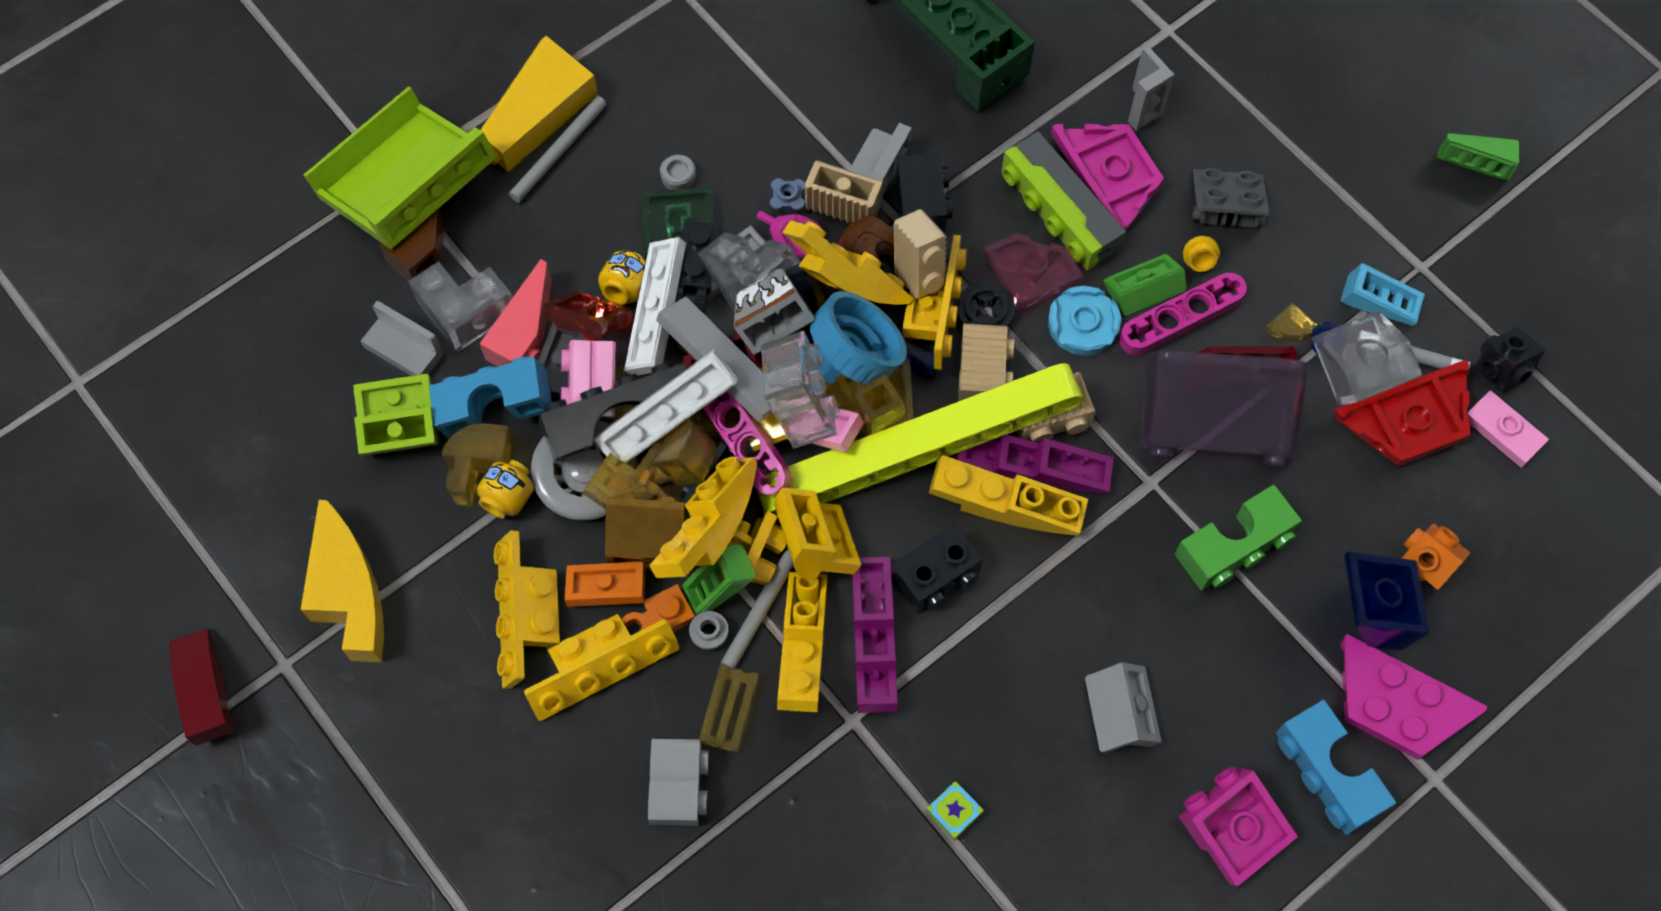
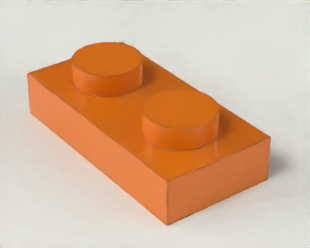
M644 562L567 565L565 602L567 606L645 603L646 567Z

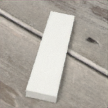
M680 237L652 242L649 245L624 371L629 375L652 373L651 368L663 363L669 333L656 319L660 311L675 303L686 243Z
M714 349L596 435L593 441L612 464L619 469L738 382V378Z

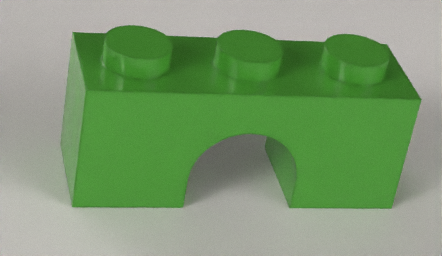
M1275 485L1270 486L1242 504L1236 518L1243 526L1246 538L1240 540L1229 539L1223 536L1211 522L1180 542L1174 555L1201 591L1211 585L1216 589L1225 585L1235 576L1233 572L1244 565L1246 569H1250L1266 557L1264 552L1274 546L1277 550H1281L1296 539L1297 536L1294 533L1302 520Z

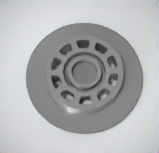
M598 420L594 428L593 440L596 435L611 424ZM544 436L538 443L532 457L531 478L538 497L553 512L573 520L598 519L606 516L607 497L617 498L621 494H631L637 477L636 456L617 469L608 458L604 459L602 457L603 451L593 441V445L596 446L595 450L588 449L566 457L564 461L558 460L554 462ZM614 466V471L608 473L607 468ZM555 469H562V475H555ZM608 481L609 484L605 488L602 487ZM565 483L568 488L562 489L560 484ZM574 493H578V494H582V496H576V495H573V494H574Z

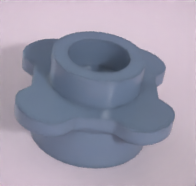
M777 178L771 182L773 197L770 199V206L774 210L792 213L803 209L805 206V201L802 198V192L805 190L803 180L783 181L781 178ZM789 192L791 195L785 196L784 194Z

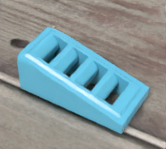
M1361 263L1349 273L1340 302L1359 310L1414 326L1417 324L1425 294ZM1374 290L1379 291L1378 295L1373 294ZM1389 294L1393 295L1392 302L1387 301ZM1403 299L1408 300L1406 309L1401 308Z

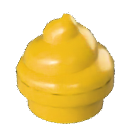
M1196 236L1189 240L1183 249L1185 263L1198 272L1212 269L1220 255L1218 244L1209 236Z

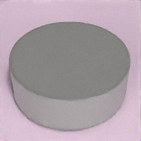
M672 155L666 158L660 167L662 183L672 191H683L690 188L696 179L693 161L684 155Z

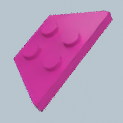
M1063 124L1052 126L1051 135L1076 175L1126 231L1161 188L1164 177L1130 125L1112 124L1110 126H1101L1099 124H1085L1084 129H1063Z
M1346 634L1341 641V650L1344 651L1342 682L1343 689L1346 692L1344 721L1417 760L1486 712L1488 706L1349 634Z

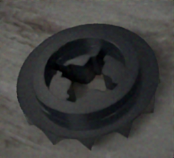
M978 282L968 286L961 293V297L957 302V317L965 324L1008 326L1015 314V303L1011 294L1004 287L992 282ZM994 304L991 313L993 316L985 313L977 317L979 305L988 307Z

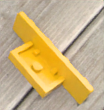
M953 235L944 287L935 293L928 294L919 299L914 298V294H910L909 290V295L913 297V300L910 304H907L903 323V337L935 341L934 369L942 370L944 357H951L953 335H948L949 327H956L958 306L953 305V299H960L962 277H957L958 270L965 271L967 249H961V235Z
M510 530L496 543L493 555L494 563L498 565L495 599L499 601L500 616L496 623V635L501 641V653L497 661V672L499 676H502V688L511 689L524 679L523 646L551 648L560 643L557 570L520 566L519 531Z
M616 614L548 649L559 673L527 688L524 694L538 721H542L678 651L679 645L667 619H662L630 635L621 618Z

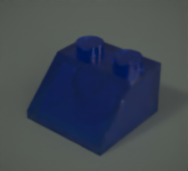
M1347 552L1344 555L1356 629L1368 647L1402 651L1429 634L1417 562L1415 560Z

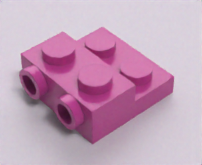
M1229 767L1214 778L1217 786L1207 794L1204 791H1200L1190 796L1183 804L1187 810L1178 817L1199 848L1208 851L1228 883L1238 887L1298 838V836L1256 773L1250 769L1238 768L1236 770L1235 767Z

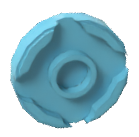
M1078 286L1065 290L1061 296L1054 300L1050 307L1047 324L1051 337L1059 347L1071 354L1088 356L1099 354L1111 347L1119 334L1121 314L1116 302L1113 299L1111 301L1109 297L1105 296V292L1089 286Z

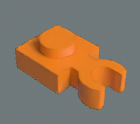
M678 584L646 599L645 603H643L646 612L642 614L631 612L626 614L621 620L626 628L632 624H639L641 630L662 619H667L672 631L675 632L689 625L695 616Z

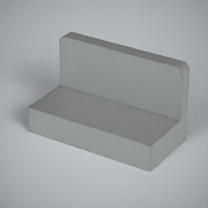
M1150 47L1143 49L1141 52L1132 87L1135 95L1128 123L1136 131L1163 115L1175 75Z
M899 122L892 135L876 128L872 129L849 171L883 181L882 193L884 195L896 174L897 156L906 155L911 147L912 127Z
M376 301L372 307L378 320L361 339L363 347L411 376L429 374L444 355L436 335L383 303Z
M1121 662L1086 676L1085 682L1099 750L1101 752L1108 753L1128 745L1151 747L1162 743L1145 666Z

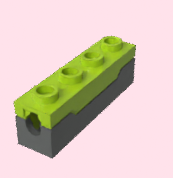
M1039 131L1022 140L1015 147L1013 146L1004 151L1001 172L1005 181L1010 186H1015L1023 195L1027 207L1031 211H1036L1041 216L1049 233L1054 237L1058 236L1065 244L1072 260L1077 263L1080 262L1089 271L1097 263L1103 262L1121 250L1126 231Z

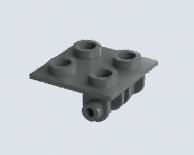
M1214 168L1192 170L1196 206H1193L1192 220H1198L1199 224L1217 225L1220 212V226H1225L1228 213H1231L1230 225L1232 227H1235L1236 223H1238L1239 227L1252 228L1265 224L1266 216H1269V207L1263 174H1256L1251 171H1241L1239 173L1224 172Z

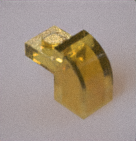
M843 374L835 377V385L852 412L859 413L863 419L864 424L860 430L865 435L872 436L904 420L905 403L887 375L866 385L855 382Z
M690 417L647 448L656 456L653 463L677 486L703 482L716 455V444L713 439Z
M495 424L469 425L453 434L445 444L442 457L449 469L446 489L451 493L457 506L472 507L478 472L487 473L495 462L509 464L514 440L508 426Z
M656 441L636 470L612 453H609L582 491V494L606 509L607 497L617 498L621 494H632L643 500H652L661 489L654 483L667 466L661 460L668 452V449Z

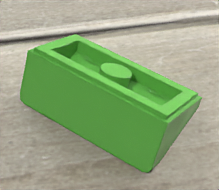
M1163 254L1103 279L1105 287L1124 316L1179 295L1187 289L1184 268L1168 254Z

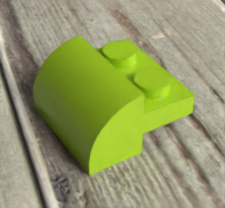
M428 373L353 385L357 417H354L360 456L438 445L439 430L433 426L429 386L432 383Z

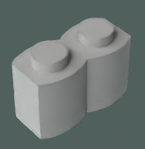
M652 739L648 799V821L650 825L699 826V815H707V791L700 790L701 775H708L709 750H701L700 739Z

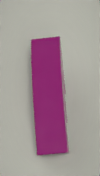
M1007 434L955 454L954 459L1014 479L1018 474L1061 490L1107 494L1110 492L1114 457L1046 438L1036 443Z
M859 557L861 566L855 574H852L858 713L897 712L896 655L890 557Z

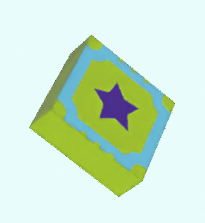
M956 781L926 808V812L953 840L957 839L984 811Z

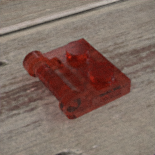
M577 290L545 303L542 318L555 322L554 326L562 330L582 331L583 336L588 341H599L606 336L607 332L615 328L624 329L630 326L633 322V313L626 306Z

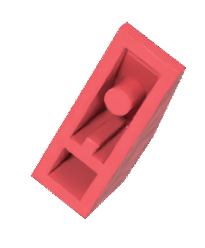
M539 260L480 342L486 361L496 366H502L511 363L519 357H535L537 360L539 359L544 343L552 282L546 261Z

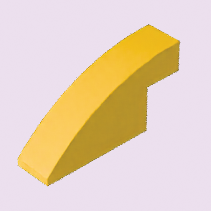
M319 500L301 611L310 622L346 623L342 650L351 661L382 662L384 645L383 610L371 566L358 541L337 511L327 500Z

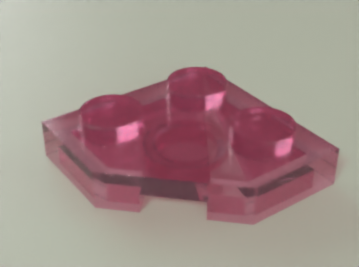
M1015 233L984 249V256L1003 287L1011 294L1018 311L1082 282L1083 274L1064 246L1053 243L1050 246L1030 241L1028 236Z

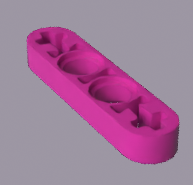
M1227 272L1129 320L1121 331L1119 341L1121 348L1132 356L1144 355L1235 309L1241 304L1247 291L1244 279L1235 273ZM1224 286L1228 290H1231L1233 288L1236 290L1234 296L1230 292H1227L1221 296L1219 295L1221 294ZM1195 299L1202 300L1207 304L1208 311L1205 313L1193 312L1189 307V302ZM1162 315L1173 316L1178 326L1166 329L1159 324L1158 318ZM1150 324L1151 331L1147 332ZM1134 332L1136 336L1146 334L1142 343H1140L1138 339H1130L1131 333Z
M727 390L720 395L721 398L727 400L720 402L718 398H715L703 407L737 459L748 458L744 447L749 439L756 437L759 440L761 449L759 454L754 457L757 462L754 486L761 493L777 496L782 487L790 488L792 473L759 422ZM736 407L740 412V421L734 428H728L725 424V415L729 409ZM764 463L770 471L779 472L775 477L776 486L766 483L769 481L770 475L765 468L758 467L759 465Z

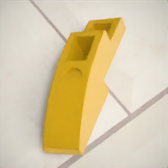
M790 220L782 233L806 253L799 267L825 285L839 291L857 294L867 300L878 303L899 305L910 304L913 300V297L903 289L905 286L904 282L895 275L881 270L882 263L876 257L867 252L859 255L846 251L836 243L830 244L824 238L826 232L815 223L807 221L806 224Z
M941 455L937 460L929 494L961 504L960 511L982 518L1037 531L1076 536L1081 533L1088 503L1087 498L1017 474L1014 479L945 455Z
M729 457L717 464L716 471L707 481L697 486L696 493L685 504L691 517L683 522L682 529L676 536L661 547L660 554L649 565L656 578L686 577L695 566L714 565L733 538L749 502L757 468V462L754 457L741 459Z
M789 572L777 710L818 712L828 574H819L813 581L802 578L797 572Z

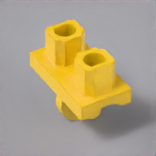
M769 511L765 512L763 518L756 520L750 535L747 534L751 524L742 520L729 543L730 546L742 545L756 574V577L751 582L763 586L770 582L776 569L775 564L760 557L763 548L765 547L780 554L787 544L781 526L775 524L777 515Z

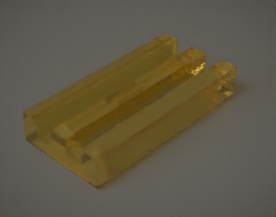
M720 665L699 737L702 744L734 752L739 751L759 678L757 673L750 672L748 674L740 669L735 668V670L728 669V666ZM726 678L731 679L732 682L717 735L712 737L710 734ZM740 682L747 683L732 740H724Z

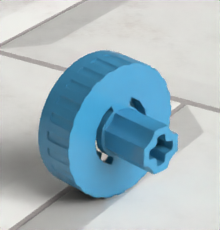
M845 291L833 293L814 314L816 320L809 324L812 339L820 353H822L815 360L814 368L819 372L821 378L831 385L833 383L841 384L846 377L868 386L881 385L906 359L905 341L893 321L880 308L857 294Z

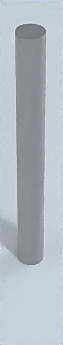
M596 96L509 192V196L514 201L520 203L607 106L606 101L602 97Z
M788 547L779 560L770 582L764 586L720 663L723 667L731 671L735 670L789 576V572L793 569L794 565Z

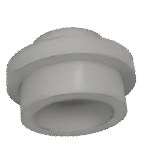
M714 611L699 613L693 618L689 627L692 642L704 650H713L723 645L729 632L725 618ZM706 624H712L716 627L715 632L709 635L704 634L701 630Z

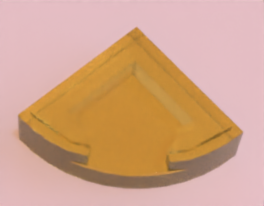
M1292 303L1267 325L1265 331L1279 339L1284 337L1303 340L1316 334L1319 326Z

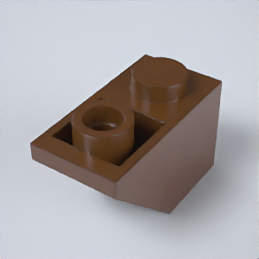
M440 208L392 249L382 243L379 244L387 263L416 288L442 265L444 219Z

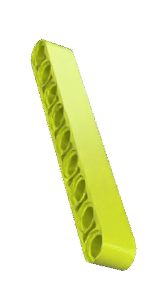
M1066 363L1057 364L853 441L847 453L832 449L788 466L792 473L790 488L815 491L818 501L820 503H827L933 463L941 455L949 457L1070 411L1079 406L1084 401V397L1070 365ZM779 472L769 473L770 479L766 483L776 486L775 477ZM756 488L764 513L769 511L777 515L774 505L776 496L761 493Z

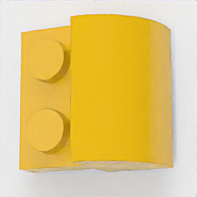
M782 487L775 498L774 505L797 574L802 578L813 581L821 571L855 574L860 568L861 562L841 505L820 503L815 491Z

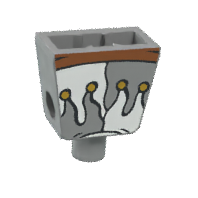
M783 269L759 275L755 283L739 291L736 295L734 329L754 355L816 320L814 314Z

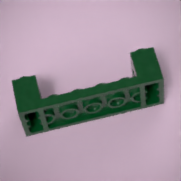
M891 0L958 65L956 90L978 112L1030 74L1035 42L991 0Z

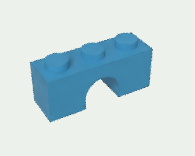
M519 357L509 364L498 367H483L476 373L462 377H447L442 382L429 386L433 426L448 439L484 430L482 421L483 411L495 399L503 398L504 407L517 420L545 413L544 406L552 403L548 371L535 357Z
M1325 700L1288 720L1276 732L1279 737V747L1284 755L1290 760L1294 759L1302 771L1301 777L1305 786L1313 794H1318L1326 806L1325 813L1329 821L1337 829H1342L1346 836L1385 813L1396 804V801L1373 768L1359 776L1351 777L1341 774L1333 767L1330 760V749L1338 744L1348 733Z

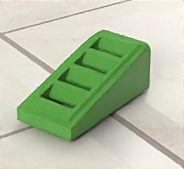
M1449 133L1437 151V158L1498 179L1509 180L1519 165V141Z
M742 545L727 546L714 565L700 566L682 584V589L694 616L701 612L714 610L747 586L756 577V574ZM700 584H701V586H702V588H703V590H704V593H705V595H706V598L704 597V594H703V592H702V590H701Z

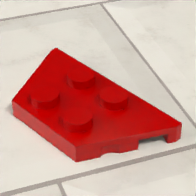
M1463 360L1335 409L1333 416L1338 422L1397 466L1467 441L1470 436V418L1467 415V408L1470 405L1469 391H1467L1469 364L1467 360Z

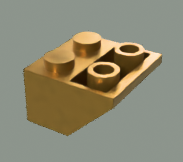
M621 494L617 498L607 497L605 519V556L607 562H644L646 571H652L649 565L660 554L661 547L676 536L682 529L683 522L688 519L685 502H679L672 497L643 500L632 494Z

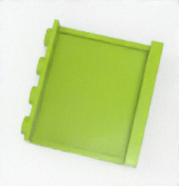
M408 86L303 175L321 201L392 249L494 161L497 156L484 132L476 127L468 133L420 104L413 89Z

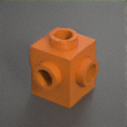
M1433 523L1425 532L1419 527L1403 544L1409 550L1400 560L1406 564V569L1412 576L1420 581L1426 580L1439 590L1471 552L1459 544L1460 540L1453 531L1444 526L1438 527Z

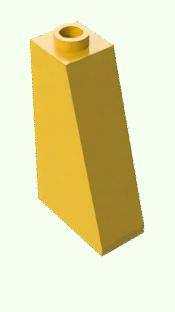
M547 36L541 39L481 128L497 156L491 164L495 166L498 163L507 172L513 169L598 95L594 74Z

